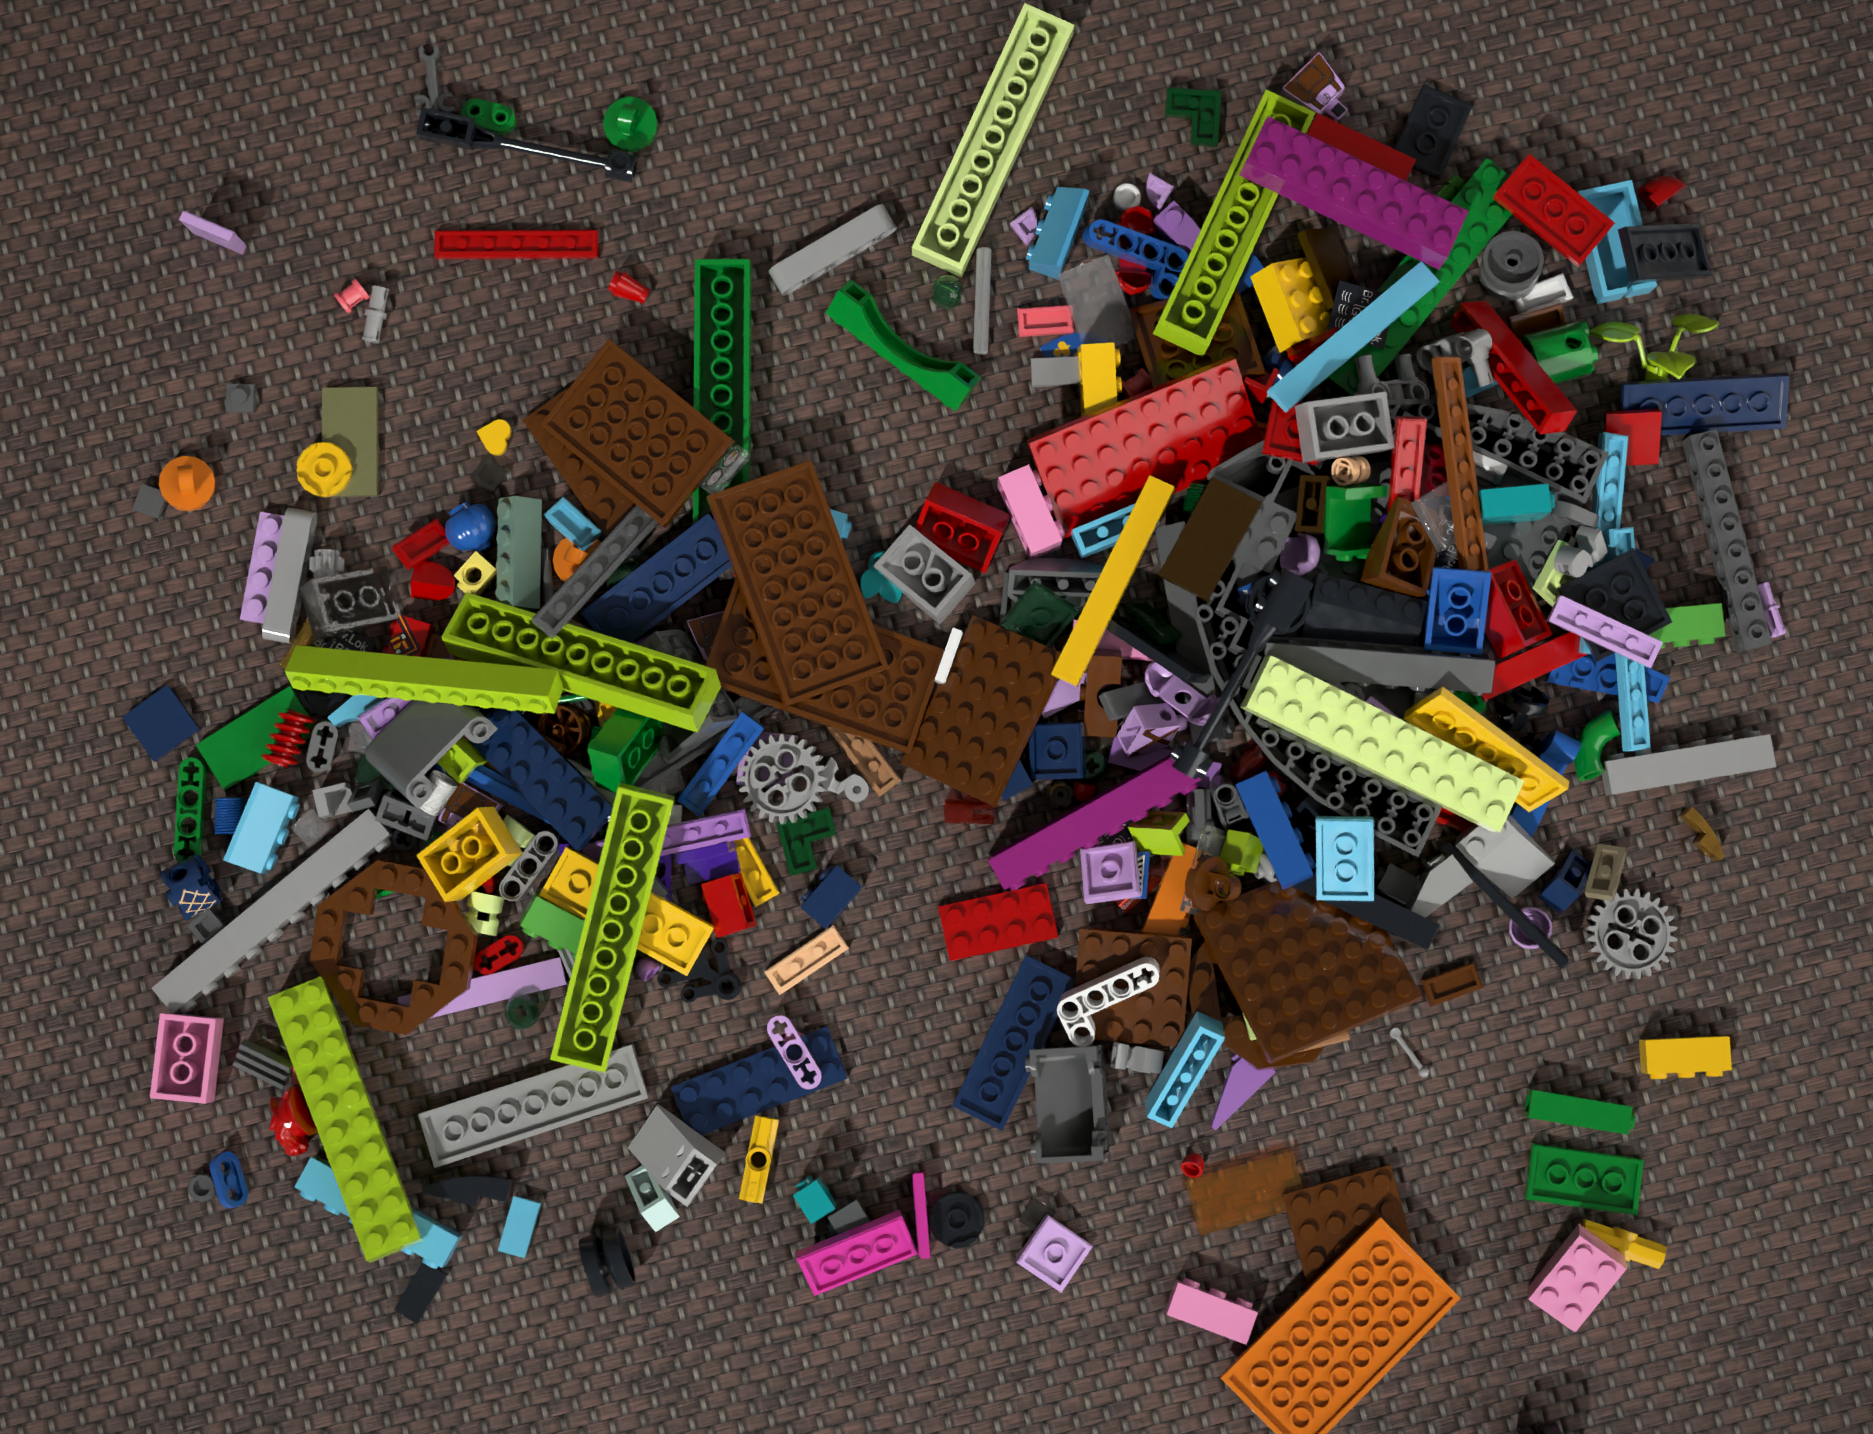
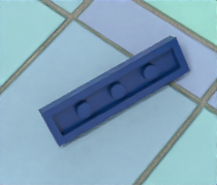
M742 711L677 801L700 817L765 727Z

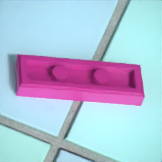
M916 1171L912 1174L918 1252L920 1259L930 1258L924 1171Z

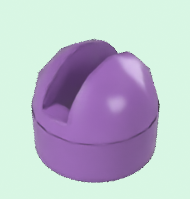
M648 957L641 958L636 964V972L644 982L651 979L660 969L658 963Z

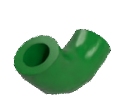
M1611 709L1602 712L1587 722L1576 738L1577 741L1581 742L1579 752L1574 759L1575 772L1579 781L1594 779L1605 772L1601 761L1602 748L1609 740L1621 735L1620 727Z

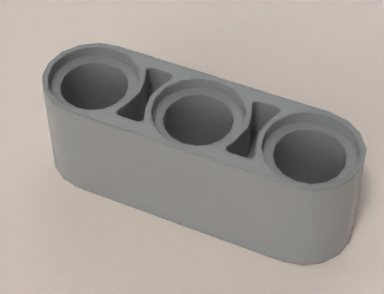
M542 831L533 838L500 883L499 891L504 899L518 902L526 897L559 853V843L561 841L556 834ZM550 836L554 841V846L550 851L544 852L540 846L541 841L544 837ZM528 859H534L537 863V869L532 874H527L524 870V864ZM516 881L520 885V892L517 896L512 897L508 894L507 887L509 883Z

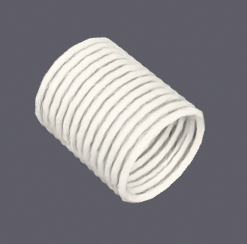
M432 770L427 779L431 782L433 791L430 798L420 809L431 815L439 816L458 786L446 774Z

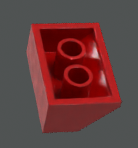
M935 482L925 500L915 529L952 559L986 573L1011 515Z
M1516 559L1490 569L1491 580L1485 632L1490 641V647L1496 653L1498 659L1553 635Z

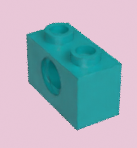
M810 1175L795 1186L797 1190L793 1197L811 1224L836 1208L837 1203L820 1176L813 1179Z

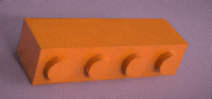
M1182 843L1185 849L1183 856L1171 855L1141 932L1178 935L1180 927L1186 928L1191 913L1187 912L1192 901L1185 894L1187 873L1190 868L1195 869L1199 861H1196L1197 858L1203 855H1210L1209 853Z

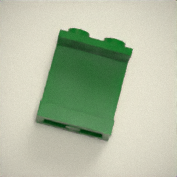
M1361 483L1345 486H1326L1324 554L1335 555L1338 561H1352L1353 556L1360 559L1367 558V554L1372 546L1369 545L1371 498L1387 497V485Z

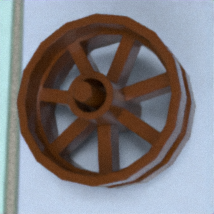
M572 703L557 705L556 711L559 722L551 718L552 713H543L537 726L540 732L552 738H559V742L563 744L566 743L567 737L573 745V748H566L563 754L578 751L587 744L592 731L591 721L587 713L580 706ZM564 710L569 711L571 713L567 721L565 718ZM575 732L580 733L578 741L573 735Z

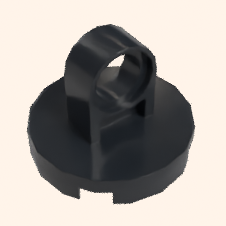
M1521 684L1495 696L1503 704L1499 715L1501 728L1505 731H1520L1523 729L1529 715L1540 716L1546 713L1549 698L1546 694L1532 686L1530 691L1521 687ZM1513 712L1514 722L1511 725V714Z

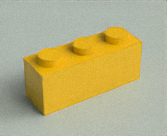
M1730 1036L1639 1039L1641 1073L1650 1074V1079H1666L1667 1073H1678V1078L1695 1077V1072H1706L1707 1077L1723 1076V1071L1732 1070Z

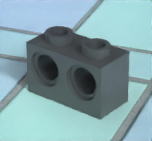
M395 789L389 790L383 796L375 818L377 822L426 841L435 834L439 820H437L438 816L431 815L420 808L417 809L404 795Z

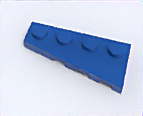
M1615 653L1598 662H1595L1592 654L1583 656L1550 671L1545 682L1618 696ZM1644 666L1647 702L1659 703L1670 677Z

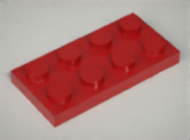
M1528 154L1493 196L1495 201L1577 267L1581 265L1615 224V222L1530 154Z
M1046 883L938 907L950 961L1058 938Z

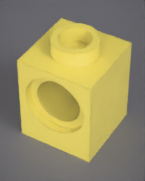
M475 551L455 573L454 577L459 580L456 586L464 593L473 592L475 595L480 596L497 577V570ZM473 570H481V579L476 583H471L469 581V574Z

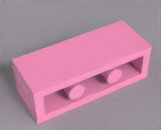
M1185 1277L1183 1282L1175 1281L1165 1309L1167 1315L1247 1345L1258 1314L1252 1308L1253 1303L1238 1297L1236 1302L1225 1298L1227 1293L1215 1288H1210L1209 1292L1199 1288L1200 1283Z

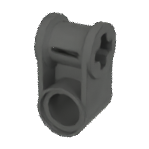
M1226 775L1214 777L1210 782L1209 789L1224 831H1228L1229 827L1243 821L1246 823L1251 822L1231 778ZM1221 788H1230L1225 795H1218V791Z

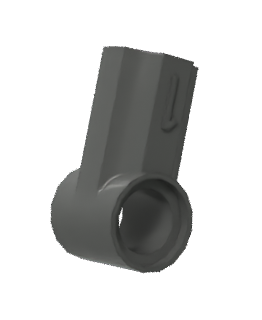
M1194 789L1186 794L1187 816L1190 821L1185 826L1186 844H1213L1215 842L1214 820L1211 819L1210 789Z

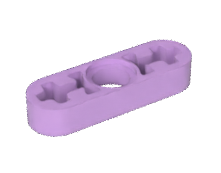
M783 1015L773 1017L767 1025V1032L797 1083L805 1089L815 1088L822 1079L820 1068L791 1020ZM777 1020L780 1023H787L788 1027L784 1030L788 1037L792 1033L796 1037V1039L786 1042L783 1047L779 1044V1041L784 1040L780 1033H773V1029L776 1027L774 1022ZM798 1044L802 1048L803 1054L799 1060L788 1058L786 1051L789 1045ZM806 1057H808L810 1063L805 1064L809 1071L814 1070L817 1074L814 1076L815 1082L813 1084L809 1081H802V1077L805 1074L801 1067L797 1071L793 1067V1065L802 1063Z

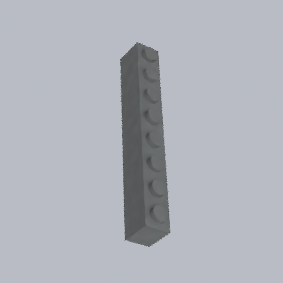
M1187 521L1155 529L1161 567L1179 538L1182 526L1185 527ZM1164 579L1176 652L1211 674L1207 683H1185L1206 698L1211 694H1215L1217 698H1220L1223 692L1211 673L1195 620L1190 593ZM1184 692L1185 702L1187 704L1188 702H1190L1192 697L1189 693ZM1228 707L1207 744L1234 739L1235 724L1229 714ZM1189 722L1192 742L1194 744L1204 725H1196Z
M1272 635L1265 645L1264 657L1271 655L1320 680H1325V682L1328 680L1339 681L1340 683L1342 681L1353 682L1354 685L1367 687L1370 684H1381L1382 687L1388 689L1407 686L1415 691H1426L1427 688L1440 689L1444 687L1451 693H1455V690L1467 691L1468 694L1475 696L1492 692L1495 667L1493 652L1482 651V655L1424 650V647L1280 635Z

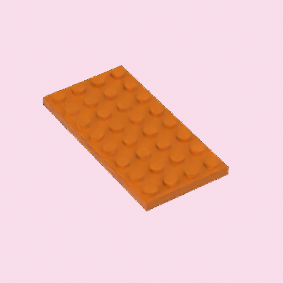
M1378 1216L1220 1375V1378L1275 1434H1327L1461 1298Z

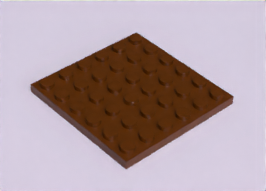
M1278 880L1239 895L1234 900H1227L1217 904L1210 912L1203 910L1194 915V920L1269 1064L1420 1001L1422 998L1418 987L1387 931L1321 900H1317V898L1293 887L1282 890Z

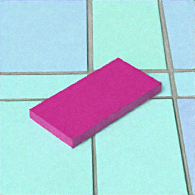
M900 1210L795 1252L796 1259L814 1296L918 1254Z

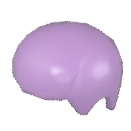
M1299 532V537L1287 538L1281 550L1279 561L1281 569L1284 567L1297 575H1305L1316 567L1321 550L1316 538L1310 534Z
M1537 907L1521 909L1549 938L1551 937L1552 922L1547 913ZM1510 919L1509 934L1514 943L1525 949L1539 948Z

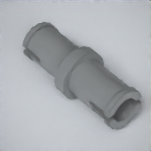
M372 286L369 307L365 309L364 313L367 317L362 340L379 343L382 323L387 317V314L384 312L389 289Z

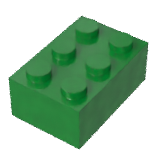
M617 707L610 719L604 722L598 735L588 745V754L590 756L595 786L617 793L619 783L633 785L659 750V739L665 735L663 722Z

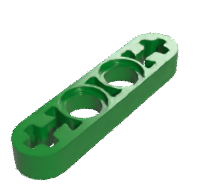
M193 757L184 759L179 766L174 839V857L177 862L186 858V856L182 855V850H187L188 841H182V836L188 838L196 837V842L190 841L189 848L194 850V854L202 856L207 767L202 760ZM192 763H194L195 767L199 768V773H194L193 782H199V787L193 785L185 786V781L191 782L192 776L186 770L192 767ZM195 790L198 794V801L196 804L189 806L184 801V796L187 791ZM189 817L194 818L197 823V827L192 833H186L182 826L184 820Z

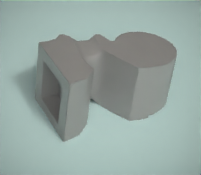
M1582 525L1577 530L1575 536L1578 548L1563 545L1554 559L1556 572L1573 577H1581L1586 572L1587 567H1593L1594 563L1602 562L1603 557L1608 552L1601 530Z
M831 757L826 764L827 769L821 773V776H826L829 780L821 782V785L827 791L838 795L844 791L846 797L852 802L864 801L869 793L867 782L856 774L849 776L843 781H837L834 775L839 769L836 761Z
M1113 1042L1109 1067L1123 1070L1130 1068L1138 1072L1161 1074L1165 1051L1139 1046L1129 1047L1126 1044Z

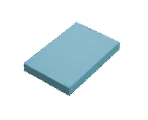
M1316 816L1317 900L1374 901V817Z

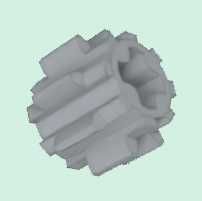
M314 550V557L309 559V570L314 572L313 577L317 579H339V572H344V559L340 557L338 550Z

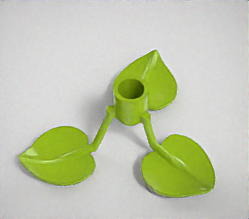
M1687 313L1673 317L1672 324L1678 326L1669 352H1651L1647 355V359L1641 336L1638 335L1639 328L1624 322L1603 323L1591 329L1589 336L1594 335L1612 342L1635 340L1642 361L1641 368L1646 369L1645 381L1668 379V373L1680 379L1695 364V357L1675 351L1681 333L1685 330L1693 333L1707 332L1716 328L1719 325V321L1702 315Z

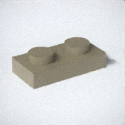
M1605 844L1597 845L1585 888L1586 897L1614 901L1627 854L1625 847Z

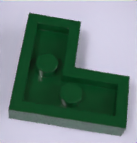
M1167 88L1165 117L1192 119L1190 146H1218L1221 91Z
M830 808L808 813L807 818L797 816V822L792 823L790 819H787L786 824H780V821L776 822L790 876L818 869L810 842L837 835Z

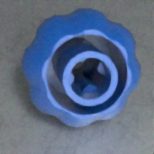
M467 501L449 512L451 518L446 522L445 534L453 547L462 551L475 549L477 553H480L491 546L489 540H491L496 532L497 523L493 512L488 507L479 503L470 506Z

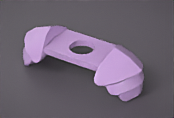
M1154 661L1146 669L1145 682L1152 695L1163 699L1187 717L1186 720L1190 723L1205 725L1219 700L1215 694H1211L1208 698L1204 697ZM1180 692H1187L1192 698L1187 704H1180L1175 700V696Z

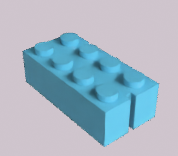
M1632 180L1578 191L1577 193L1615 222L1585 259L1596 304L1620 300L1624 295L1625 298L1650 293L1657 286L1656 281L1630 283L1618 229L1626 226H1643Z

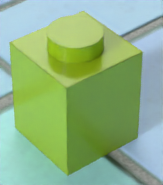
M1228 830L1219 858L1226 862L1231 873L1244 875V872L1256 873L1264 848L1258 837L1246 832Z

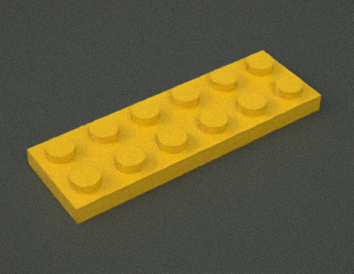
M1444 687L1436 690L1405 711L1403 719L1411 725L1524 780L1515 802L1528 812L1568 790L1569 780Z
M567 845L539 896L585 920L599 862ZM651 891L637 949L687 976L715 926Z

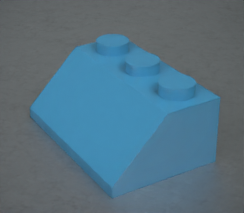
M1057 187L1055 195L1049 194L1044 208L1048 210L1046 219L1040 218L1035 232L1036 235H1039L1036 245H1030L1026 260L1030 261V270L1057 280L1060 279L1087 206L1089 190Z

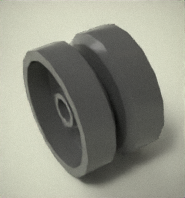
M1518 231L1503 232L1493 237L1485 248L1479 268L1480 283L1485 291L1494 298L1503 301H1515L1529 295L1537 285L1544 264L1543 251L1538 242L1528 234Z

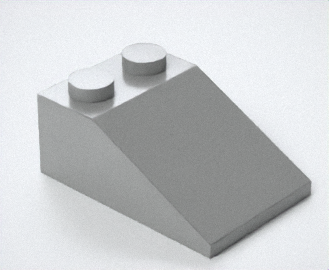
M910 524L874 565L882 575L939 624L945 620L976 584L970 572Z
M1510 814L1500 832H1492L1472 823L1456 836L1455 846L1462 854L1512 899L1555 864Z
M1436 855L1424 864L1427 869L1420 874L1419 881L1404 908L1427 917L1473 882L1453 855Z

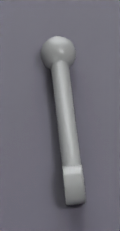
M1392 1028L1389 1032L1390 1037L1399 1042L1419 1069L1418 1074L1421 1077H1427L1429 1069L1422 1066L1401 1037L1400 1029Z

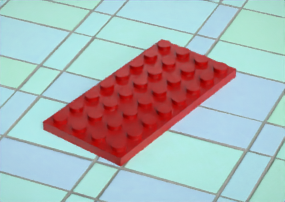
M1233 355L1027 439L1046 495H1048L1053 506L1052 512L1055 520H1059L1064 531L1063 539L1071 536L1072 529L1135 504L1149 475L1175 486L1174 493L1188 488L1190 483H1201L1208 480L1207 475L1212 469L1262 441L1236 358Z

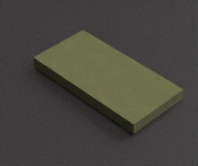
M322 388V443H334L342 448L349 456L353 469L351 480L347 487L337 495L330 497H379L378 388Z

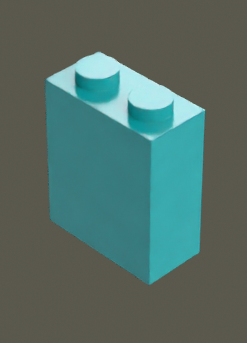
M1549 484L1485 489L1478 492L1483 525L1541 520L1552 512L1551 508L1555 506L1554 493L1549 491Z

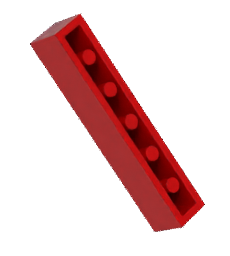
M1487 301L1461 303L1450 325L1457 333H1465L1477 329L1486 330L1492 338V348L1488 353L1489 358L1487 359L1494 379L1539 434L1564 432L1576 414V408Z

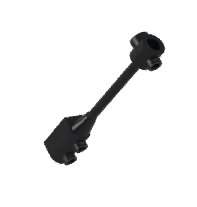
M427 108L421 109L416 130L418 138L424 141L468 150L504 148L605 169L606 178L630 183L634 182L637 172L638 156L627 154L624 151L610 150L608 157L604 158L515 140L479 126L475 118Z
M1284 567L1281 572L1275 570L1267 585L1272 588L1268 596L1261 595L1253 610L1258 613L1248 643L1249 647L1194 744L1185 741L1183 746L1177 744L1170 756V759L1174 760L1173 768L1195 780L1197 778L1203 780L1214 761L1209 758L1210 754L1204 751V748L1258 652L1263 650L1276 629L1284 634L1287 633L1314 585Z

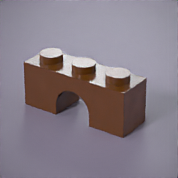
M1096 649L1084 672L1086 673V683H1080L1079 700H1084V710H1078L1077 723H1084L1085 736L1116 738L1117 720L1109 722L1097 693L1106 684H1120L1121 650Z

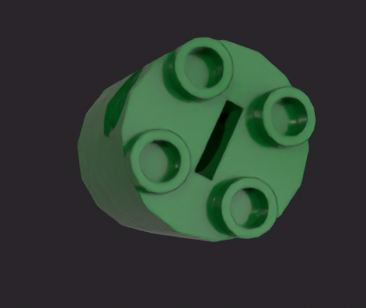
M1584 320L1524 335L1521 339L1523 346L1555 384L1591 374L1594 371L1593 362L1598 361L1597 349L1594 345L1590 346L1588 339L1589 329Z

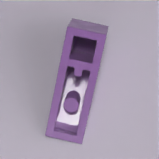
M1175 201L1170 203L1153 221L1154 230L1167 243L1181 247L1189 256L1199 235L1200 228Z
M1235 1053L1231 1058L1234 1062L1229 1066L1209 1125L1216 1131L1276 1072L1274 1069L1257 1071Z

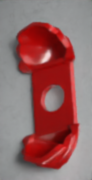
M1141 206L1128 208L1123 212L1117 225L1145 235L1154 233L1152 213ZM1120 236L1119 246L1125 250L1128 246V241ZM1145 245L1143 252L1146 256L1147 246ZM1119 258L1118 270H1115L1118 284L1130 295L1140 293L1151 285L1153 275L1146 272L1145 266Z

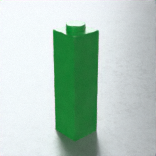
M1527 1089L1523 1117L1629 1135V1129H1633L1635 1124V1113L1632 1112L1633 1107L1532 1089Z

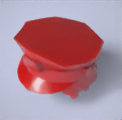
M290 1086L283 1097L274 1096L270 1099L269 1104L273 1116L269 1130H274L275 1140H279L287 1155L297 1156L308 1150L309 1144L306 1135L318 1134L301 1086Z

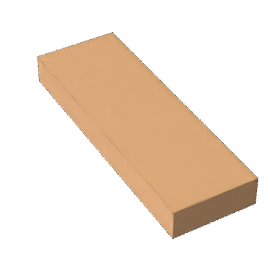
M833 925L766 970L765 974L779 995H781L849 949V947Z

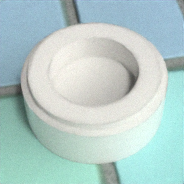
M1129 183L1118 186L1113 195L1115 207L1122 212L1128 208L1138 206L1141 199L1139 189Z

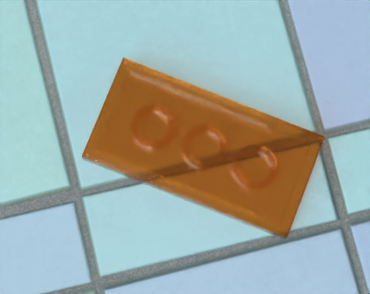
M1293 1150L1201 1175L1197 1178L1184 1180L1200 1236L1285 1212L1286 1207L1282 1194L1303 1188Z

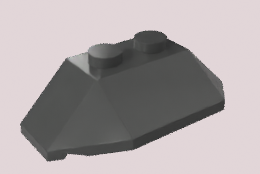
M1030 558L1009 567L1006 593L1030 617L1078 619L1104 566L1084 559Z

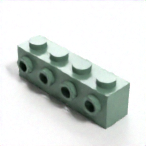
M520 496L498 499L496 601L526 611L540 609L542 500Z

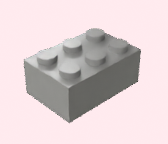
M1386 392L1311 401L1295 406L1303 463L1377 453L1395 448Z

